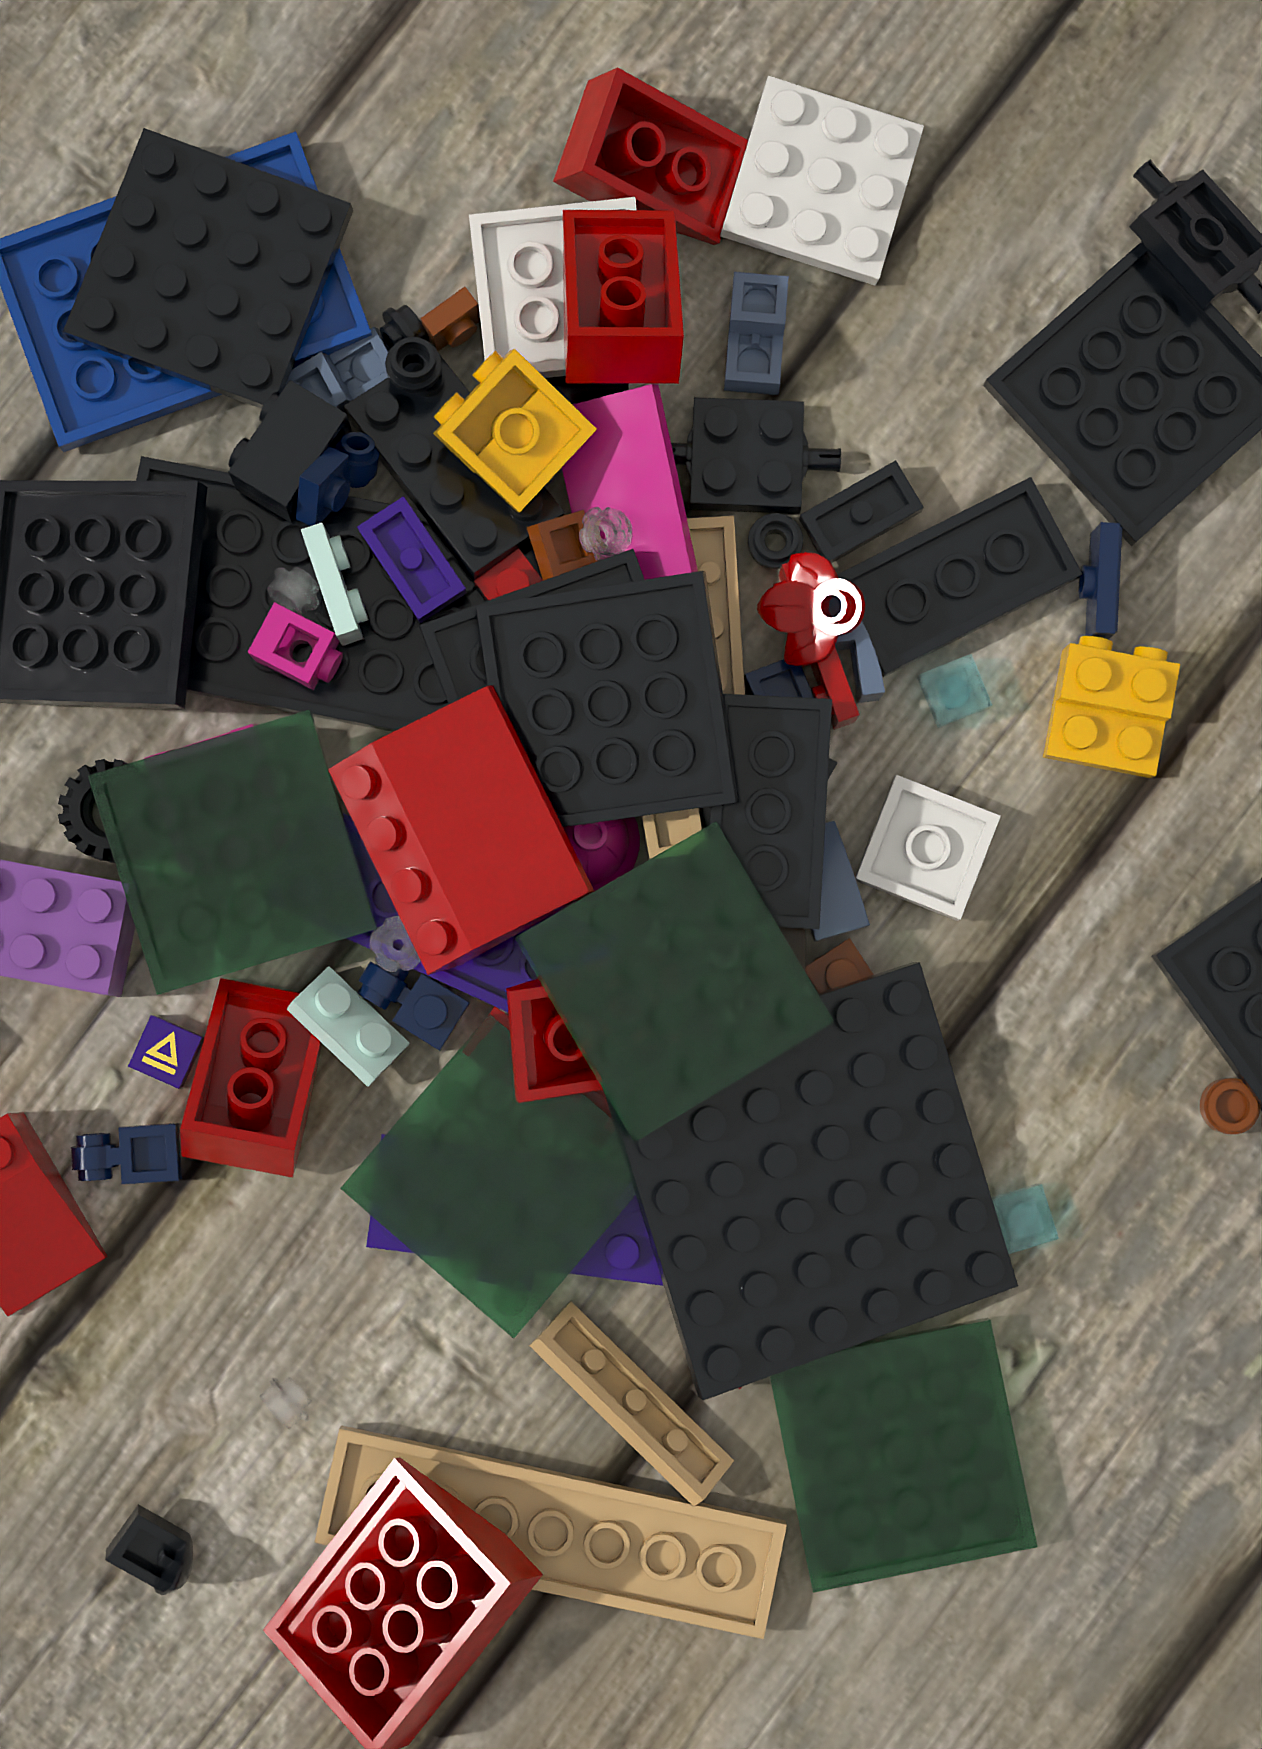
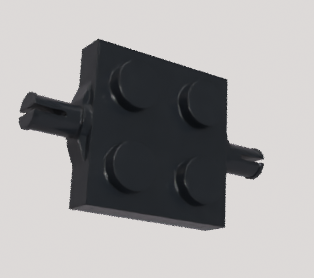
M1151 159L1145 162L1134 173L1133 177L1140 182L1155 200L1129 226L1131 230L1203 309L1222 294L1238 290L1257 311L1256 313L1260 314L1262 312V282L1255 276V273L1262 264V234L1203 169L1188 180L1171 183Z
M694 397L693 427L688 435L687 443H671L675 465H686V472L691 483L690 510L800 514L802 483L806 477L807 470L840 472L841 448H808V441L803 431L804 401Z

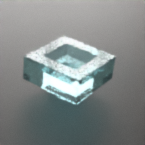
M972 654L921 673L917 677L937 728L969 717L992 706Z
M1034 1184L992 1197L1008 1254L1059 1239L1042 1184Z

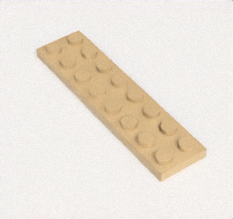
M341 1426L339 1428L314 1543L328 1545L394 1458L401 1457L510 1538L543 1574L532 1590L764 1639L787 1527L785 1520L701 1502L693 1507L686 1499L352 1427Z

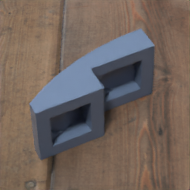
M734 272L724 391L778 395L789 276Z
M373 327L370 329L371 336L329 355L320 352L292 369L287 383L291 380L345 412V404L388 378L385 361L390 348L382 337L380 330Z
M837 596L833 597L829 603V612L833 617H836L842 608L841 601ZM861 621L852 632L838 636L835 644L837 651L850 649L857 703L879 701L885 693L878 658L869 634Z
M835 821L825 823L820 929H810L814 942L870 925Z

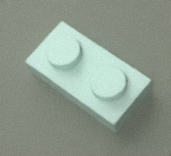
M323 523L301 529L336 637L342 646L364 639L359 623L367 621L368 616L358 588L347 590L341 570L351 566L340 535L330 538Z
M329 966L287 1008L304 1027L368 1087L410 1044Z

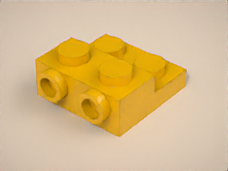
M514 348L504 357L495 350L478 367L472 376L480 383L465 399L456 392L434 415V418L441 425L433 434L473 473H477L516 512L520 513L597 428Z
M1081 636L1079 644L1070 643L1062 650L1043 758L1146 778L1155 777L1165 723L1171 719L1180 664L1167 662L1168 652L1162 649L1139 646L1134 648V653L1131 655L1112 651L1113 642L1111 640L1095 636Z

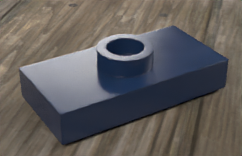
M1100 522L1090 533L1089 566L1083 565L1081 567L1083 575L1079 578L1078 586L1079 598L1087 599L1085 636H1095L1109 640L1118 632L1122 527H1120V523Z

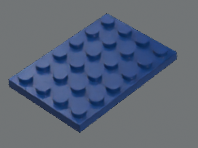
M296 131L226 156L228 159L318 191ZM116 196L0 238V287L58 447L63 452L222 395L69 339L63 332ZM340 247L292 369L320 352L329 355L372 335Z

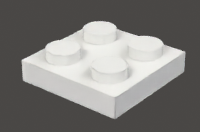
M896 775L884 801L855 879L860 883L959 921L1001 816Z

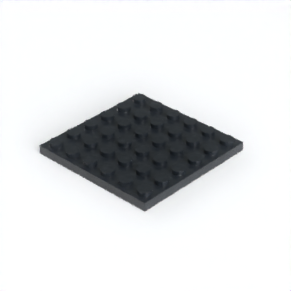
M912 962L596 1067L698 1397L703 1401L1018 1287L920 962Z

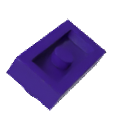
M404 496L357 526L359 533L420 624L467 593L466 588Z

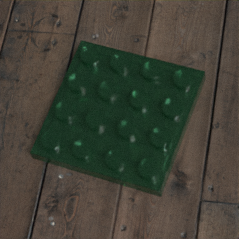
M311 710L88 775L157 995L378 928L336 789L328 771V763Z
M717 822L710 824L515 938L633 1141L640 1140L834 1022Z
M490 1014L340 1188L513 1339L636 1195L612 1118L583 1093L522 1103L516 1101L510 1031Z
M989 1318L863 1342L769 1377L813 1593L1038 1547L995 1338Z

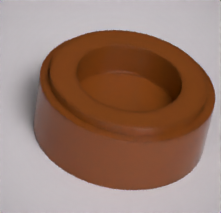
M1222 1078L1210 1083L1203 1091L1200 1099V1112L1205 1123L1213 1130L1223 1134H1240L1249 1130L1255 1124L1260 1114V1105L1241 1079Z

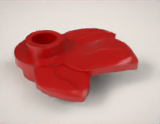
M817 553L792 554L789 560L791 581L779 583L769 588L759 600L757 611L766 624L778 631L788 633L784 661L789 665L803 666L820 662L828 657L835 647L838 636L848 634L858 627L865 613V600L857 585L849 580L838 578L833 565L827 558ZM837 596L841 601L842 608L840 613L833 617L829 612V603L833 597Z

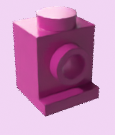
M275 602L248 650V653L256 662L312 690L315 689L319 680L326 683L331 681L343 657V653L336 650L340 641L334 632ZM299 644H308L312 648L309 659L304 662L293 660V650Z

